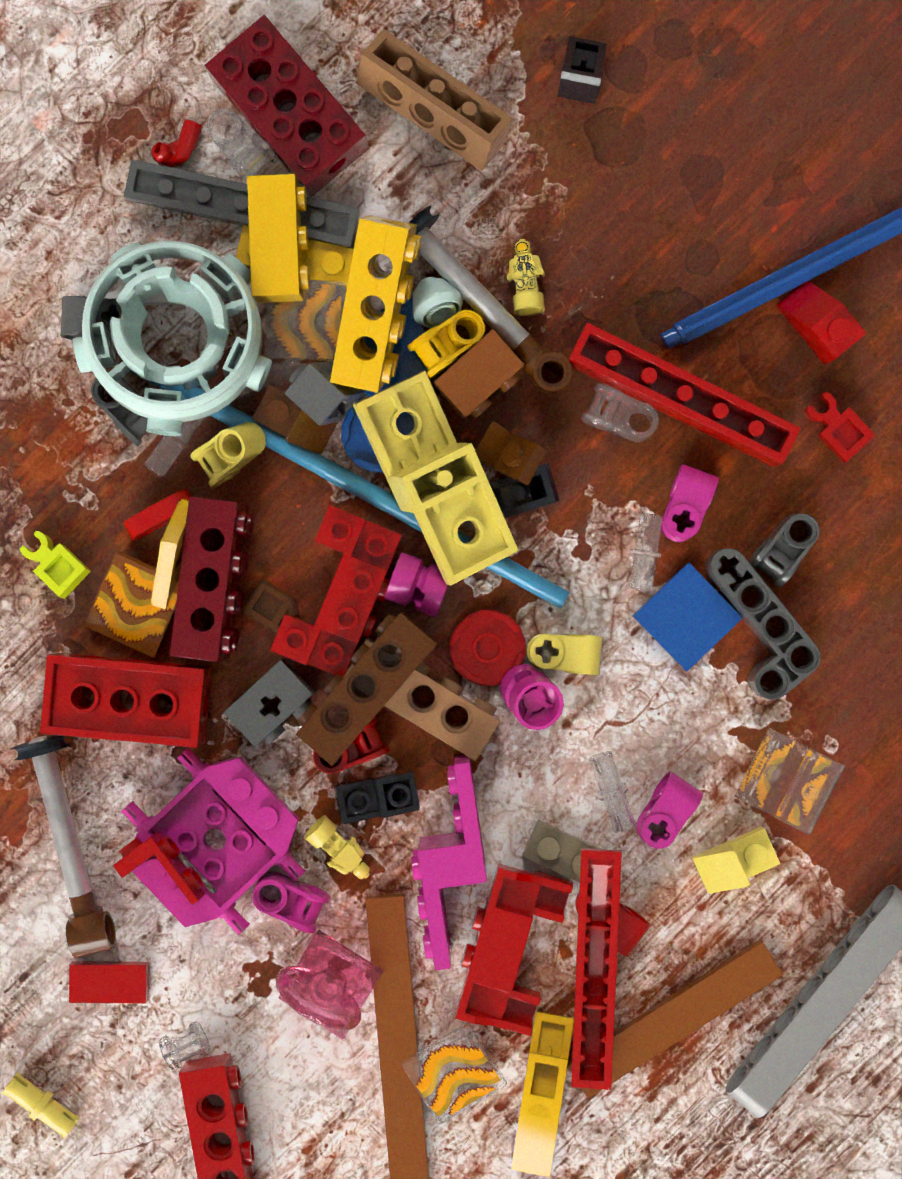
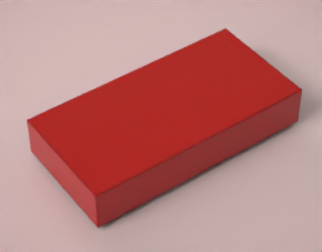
M72 961L69 964V1003L146 1004L149 1000V962Z

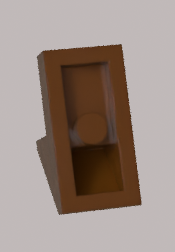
M269 384L252 419L285 436L286 441L322 454L338 422L319 426L284 394L286 391Z
M492 421L475 452L481 465L528 486L547 450L536 443L512 434Z

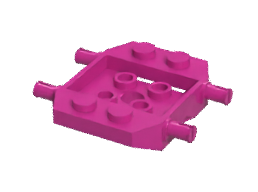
M188 747L177 760L193 774L194 780L155 817L153 815L148 817L134 801L130 802L121 813L137 828L136 831L138 833L135 838L139 837L142 843L158 831L162 836L168 835L172 838L180 852L217 891L212 894L203 886L202 889L205 895L192 905L155 855L151 856L132 872L184 927L207 922L219 917L224 919L237 935H240L250 925L234 908L236 906L235 901L274 864L276 866L279 865L293 882L297 881L306 872L290 855L292 852L290 847L299 817L242 757L204 764ZM210 829L222 831L226 838L225 846L220 849L210 847L206 842L207 831Z

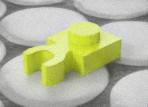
M36 531L34 535L40 540V548L33 552L22 545L20 551L24 557L34 562H40L33 572L58 597L65 599L91 571L66 546L59 543L53 549L54 546L51 538Z

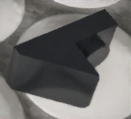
M549 463L540 465L537 468L528 486L510 477L489 482L505 519L531 510L548 507L560 501Z

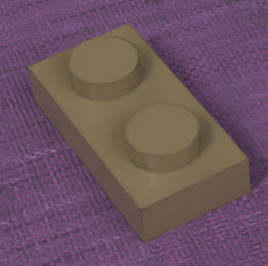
M537 820L524 848L522 857L580 883L581 848H601L541 820Z

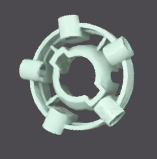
M158 241L144 245L133 243L121 248L110 258L111 263L100 273L87 296L82 319L83 336L73 338L74 353L81 373L93 371L104 389L118 403L128 410L148 418L147 432L164 436H181L183 422L198 420L220 411L236 399L246 387L257 392L261 390L269 374L272 360L261 356L262 324L255 298L251 296V290L247 285L251 281V272L239 259L230 253L222 259L203 247L179 241ZM165 258H182L204 263L200 268L203 278L198 274L192 273L190 282L184 281L177 276L174 267L156 268L153 261ZM121 279L125 287L119 293L116 301L121 306L122 315L120 319L111 318L110 335L103 322L95 323L104 297L111 287ZM163 292L169 304H182L194 309L204 319L207 326V344L200 358L184 367H165L156 363L146 354L142 345V327L149 316L142 303L151 296ZM238 294H240V296H241L242 299L233 301L234 298H235ZM247 310V339L244 340L236 337L222 368L225 379L216 387L210 389L207 381L217 374L215 366L224 354L223 351L230 331L228 316ZM114 346L123 360L120 364H117ZM114 367L109 373L105 370V368ZM132 370L145 380L168 386L183 385L186 391L201 386L205 393L185 399L181 391L145 388L144 397L128 391L118 384L117 381L125 377Z

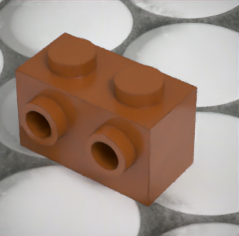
M492 329L432 385L462 419L466 418L469 414L476 419L492 404L488 399L491 394L498 388L505 393L521 378L517 371L524 364L495 330Z

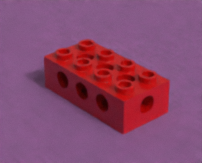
M70 653L49 654L46 659L40 734L198 748L206 742L212 666ZM85 687L90 688L94 693L92 705H89L84 700L83 691ZM124 690H127L133 696L134 704L131 709L125 707L122 703L121 695ZM162 693L170 696L173 701V709L170 713L164 711L159 704Z

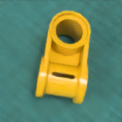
M463 310L439 326H435L417 337L407 348L410 351L416 352L428 370V378L431 379L453 364L460 356L468 352L479 342L484 335L485 324L478 313L471 310ZM456 325H462L469 331L470 340L463 339L458 335Z

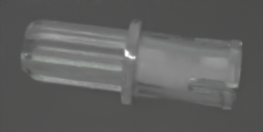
M207 417L183 422L181 436H164L145 462V466L158 476H164L184 448L188 450L189 446L186 444Z
M649 513L640 515L635 550L631 549L630 552L634 554L628 588L653 591L657 557L662 555L658 553L663 522L662 517Z

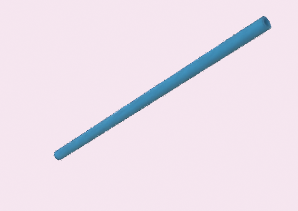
M146 380L162 390L181 391L185 399L205 393L199 387L186 391L183 385L168 386ZM227 405L220 411L209 415L229 427L245 422L257 424L265 434V446L422 532L414 513L401 511L393 494L316 452L286 441L285 436L254 421L251 416L237 408ZM458 531V537L461 542L468 543L472 540L471 537ZM507 557L486 567L560 609L570 593Z

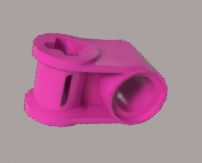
M681 464L674 480L670 499L661 524L662 531L668 539L682 542L698 532L705 512L714 496L719 477ZM683 514L686 516L685 523L690 525V528H685L678 532L676 531L677 524L672 519H676Z
M672 771L666 773L637 819L636 831L639 837L655 849H663L670 846L685 822L698 808L703 798V792ZM652 822L655 824L660 823V826L664 829L661 835L657 833L652 834V831L648 828Z
M271 871L259 878L252 898L254 905L262 913L282 920L300 931L315 933L317 929L315 922L323 904L328 903L331 896L319 887L298 880L293 882L289 876ZM270 884L275 885L280 889L282 896L277 900H269L262 894V887ZM311 902L307 912L303 913L307 906V903Z

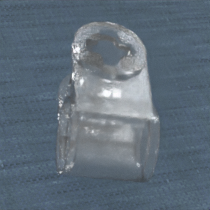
M225 108L217 109L207 119V133L216 149L227 159L228 163L246 183L247 176H256L270 163L275 164L279 161L278 156L258 134L254 133L232 110ZM224 124H231L236 127L234 135L228 139L217 137L219 128Z
M595 383L593 388L596 392L588 412L583 413L580 418L583 422L634 442H643L651 438L659 423L658 413L652 406L629 397L613 387ZM608 401L603 415H600L604 402ZM640 413L647 416L650 420V429L641 433L634 431L629 423L632 415Z

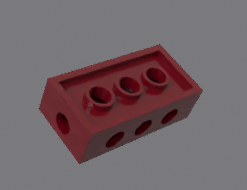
M265 14L204 65L212 82L290 174H295L299 185L306 187V193L310 198L369 149L366 134ZM263 74L270 75L269 78L265 81H256V79ZM286 104H295V107L291 111H280V109ZM311 133L321 134L320 138L314 142L304 141Z
M189 496L170 656L219 662L230 658L231 652L237 651L239 629H234L236 613L241 614L244 604V591L239 590L240 575H246L249 563V553L243 552L245 536L251 537L254 523V515L248 513L249 506L238 502ZM219 532H222L224 544L221 549L217 550L214 545V539ZM214 570L219 575V584L216 589H213L209 582L210 575ZM208 609L214 615V624L211 628L205 622V613Z

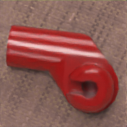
M185 119L178 140L171 143L157 142L153 146L151 151L153 160L159 165L171 168L191 160L203 126L195 121Z

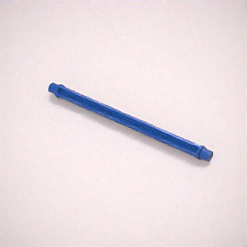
M902 207L674 323L671 329L660 334L663 345L667 350L678 344L684 345L901 234Z

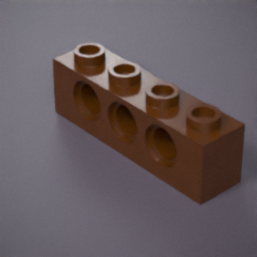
M403 612L396 618L390 613L375 630L380 635L376 642L370 648L364 643L349 660L354 665L351 671L344 678L338 673L323 690L328 697L319 708L312 703L297 720L302 727L295 735L331 766L438 644L437 641ZM393 644L400 649L402 659L398 665L387 666L381 661L380 650L384 645ZM365 674L374 680L375 691L372 695L362 696L356 692L354 680L358 675ZM341 705L347 709L349 713L347 724L337 726L329 720L328 711L331 706Z

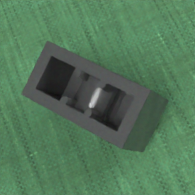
M332 361L315 362L308 365L303 363L290 376L289 382L292 385L284 393L319 426L342 421L347 412L353 407V404L358 402L365 394L363 389L330 383L333 368Z
M284 658L223 713L254 747L263 740L269 746L285 731L281 724L290 715L298 719L313 703L309 698L316 690ZM266 697L269 699L278 697L282 701L278 705L280 713L276 710L269 713L265 709L269 704Z

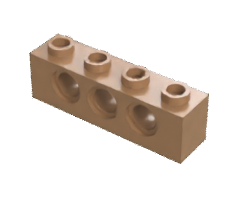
M383 29L361 53L356 84L481 171L504 145L513 119L511 116L387 30Z
M368 638L365 644L370 648L376 641ZM393 644L384 645L380 650L381 661L385 665H398L402 659L395 654L398 648ZM421 662L384 706L476 761L500 723V718L494 715L497 708L480 697H477L475 702L461 694L464 690L462 686L445 676L440 682L428 674L431 668ZM351 664L344 677L351 671L354 665ZM362 674L355 678L354 687L370 696L375 691V682L370 676ZM420 685L429 686L434 691V701L427 706L417 704L413 699V690ZM452 706H462L466 709L468 719L464 724L454 726L447 721L445 714Z

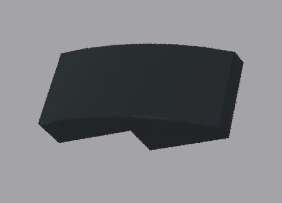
M412 771L333 785L340 823L342 825L420 810L414 773Z

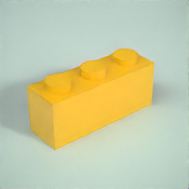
M295 174L247 176L251 296L255 298L257 303L304 301L303 290L310 289L309 267L302 266V250H308L307 226H301L300 211H307L306 187H299Z

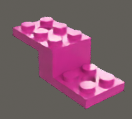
M465 754L454 755V765L448 766L447 771L450 795L458 794L459 804H453L456 832L420 837L418 849H413V856H411L414 880L422 879L423 886L418 888L419 896H417L419 917L420 920L427 919L428 925L424 926L425 935H423L425 958H433L435 971L451 968L452 948L443 888L487 882L471 759Z

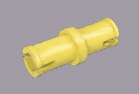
M19 1072L15 1074L2 1092L3 1095L8 1096L30 1112L28 1117L32 1120L38 1118L59 1133L62 1138L69 1134L75 1126V1122L80 1118L54 1100L52 1092L49 1090L43 1092L21 1076Z

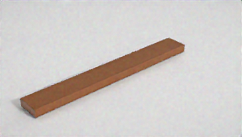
M405 894L366 896L390 1179H429L423 1099L421 1092L416 1086L417 1080H419L418 1077L421 1076Z

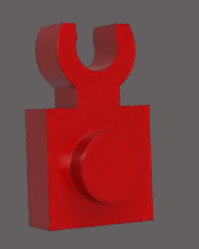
M824 392L819 398L826 405L825 412L822 414L818 413L810 405L804 409V413L809 420L817 423L821 422L825 426L817 434L818 437L842 463H845L876 435L850 407L839 413L836 410L837 403L835 398L830 393Z

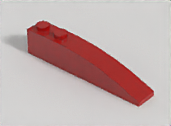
M581 848L571 1087L611 1090L622 850Z

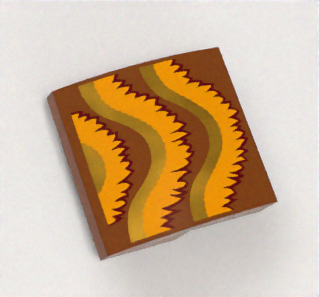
M118 551L101 583L85 627L155 658L160 653L170 623L175 616L179 579L166 609L152 606L151 599L156 568Z

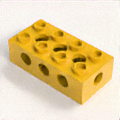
M368 215L359 219L330 383L378 393L385 383H390L391 377L395 376L399 354L393 353L394 343L397 344L399 338L402 339L406 323V315L400 314L402 303L405 304L406 299H410L414 276L408 275L409 264L413 263L414 259L417 260L422 239L421 235L415 234L416 224L374 215ZM380 254L390 258L393 265L392 272H386L380 267L378 262ZM372 295L379 297L384 302V312L378 311L373 307L371 302ZM364 336H368L376 342L377 350L370 349L365 344Z

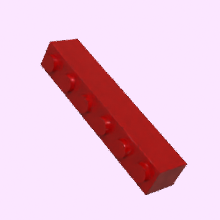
M588 322L569 357L572 368L772 467L784 463L801 429Z

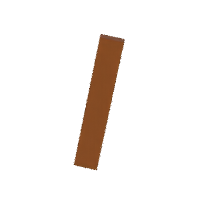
M759 939L614 1031L612 1083L784 975L763 941ZM571 1058L570 1060H568V1064H567V1067L569 1068V1070L571 1071V1073H572V1058ZM581 1088L587 1098L602 1090Z

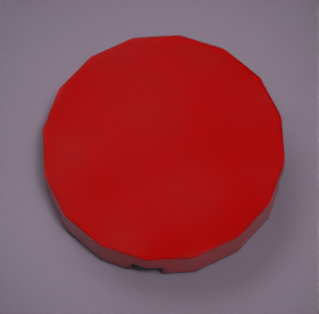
M479 610L467 615L456 625L450 639V656L455 669L466 680L479 686H495L501 684L502 678L510 669L522 665L526 657V641L521 627L510 616L497 610Z

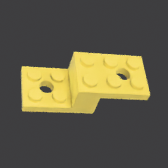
M426 371L419 372L353 404L400 510L414 513L446 585L451 586L519 551L472 443L456 442ZM403 412L409 413L414 420V428L407 435L401 434L396 427V419ZM465 521L472 522L475 527V536L468 543L461 542L458 537V528Z

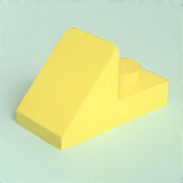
M762 826L692 857L708 894L750 886L748 878L780 864L766 830Z

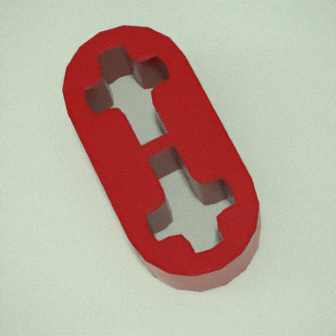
M188 489L178 491L125 520L123 524L132 541L145 537L169 524L178 502L181 499L189 501L191 494Z

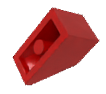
M810 281L802 284L776 306L824 365L835 360L867 334L840 301Z

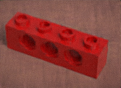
M231 1053L186 1061L179 1072V1079L197 1179H224L221 1175L223 1171L233 1172L238 1179H253L251 1165L255 1164V1150L253 1142L246 1140L244 1127L248 1126V1111L246 1104L239 1101L237 1089H241L242 1084L239 1066L233 1065ZM207 1095H219L225 1105H212L208 1101ZM219 1132L227 1134L231 1139V1143H219L215 1139L214 1134Z

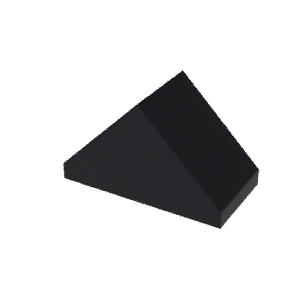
M569 36L557 97L595 104L602 78L607 43Z

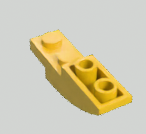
M536 1011L511 1170L550 1177L574 1018Z

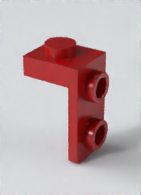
M158 831L143 843L137 837L118 851L123 858L115 863L113 867L121 878L155 855L192 905L205 895L202 889L204 886L202 878L192 867L186 868L178 857L181 854L178 846L168 835L163 837Z

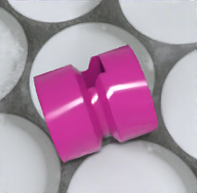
M401 552L385 599L403 606L410 602L414 603L416 611L436 618L448 585L445 584L436 564L425 567L422 559Z
M528 664L515 666L502 678L499 688L501 699L520 724L526 728L533 730L548 728L561 716L564 707L563 695L558 687L536 666Z

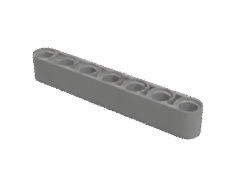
M889 885L880 892L729 1079L726 1093L757 1118L763 1117L774 1106L902 948V891L895 885Z

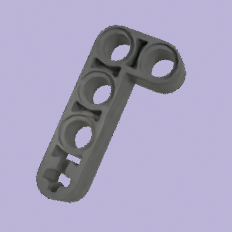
M731 548L712 552L706 559L705 572L770 652L749 671L748 685L751 691L760 697L769 700L779 699L817 669L821 660L820 651L740 552ZM719 559H731L733 563L729 566L730 571L735 577L745 575L746 578L736 582L729 573H719L718 569L721 567ZM736 582L731 588L729 587V584ZM749 585L753 586L758 592V600L751 607L744 605L741 600L743 589ZM776 615L781 619L783 627L779 635L771 637L766 631V623L769 618ZM802 646L807 653V658L803 665L795 667L791 662V653L796 647ZM767 671H773L777 677L776 686L770 691H764L760 686L761 676Z

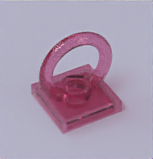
M318 930L311 939L297 966L285 967L277 974L276 988L280 994L278 998L307 1020L322 1026L343 1040L348 1032L360 1023L362 1017L361 1010L384 970L321 930Z

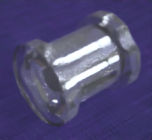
M197 1021L190 1023L189 1029L172 1037L165 1035L159 1040L162 1056L171 1070L180 1068L182 1062L198 1054L201 1056L209 1054L210 1050L207 1035L201 1024Z

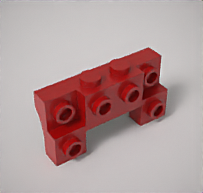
M329 505L315 542L344 553L315 625L286 613L270 651L304 665H311L335 676L339 673L344 677L350 663L349 660L354 654L360 637L368 638L377 617L371 615L370 612L375 600L384 601L390 580L386 579L385 576L402 535Z
M498 863L485 907L478 906L475 912L472 929L477 931L474 945L467 944L463 954L461 967L467 968L455 1012V1019L472 1024L499 1027L531 1036L533 1029L532 1021L536 1007L540 1004L541 995L538 991L514 984L532 925L533 915L563 924L569 893L572 894L574 887L572 881L537 871L531 873Z

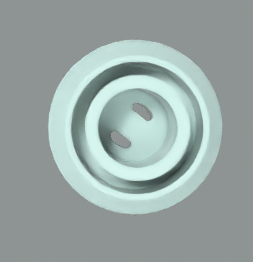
M427 277L418 283L417 288L413 292L414 320L425 327H437L461 311L463 297L445 279Z

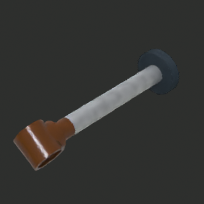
M431 206L424 208L409 221V223L417 225L415 234L422 236L419 253L448 283L461 293L463 299L524 361L526 366L523 370L531 377L532 384L538 391L551 395L563 390L572 377V366L567 357L561 353L554 352L549 345L542 348L429 230L437 221L439 214L431 215ZM555 364L561 371V380L554 384L547 383L541 376L542 366Z
M41 736L11 749H15L18 752V757L14 760L32 758L73 911V914L68 916L69 920L66 923V939L72 956L77 958L114 949L116 946L114 922L108 911H103L102 906H96L55 753V751L66 748L71 744L65 742V736Z

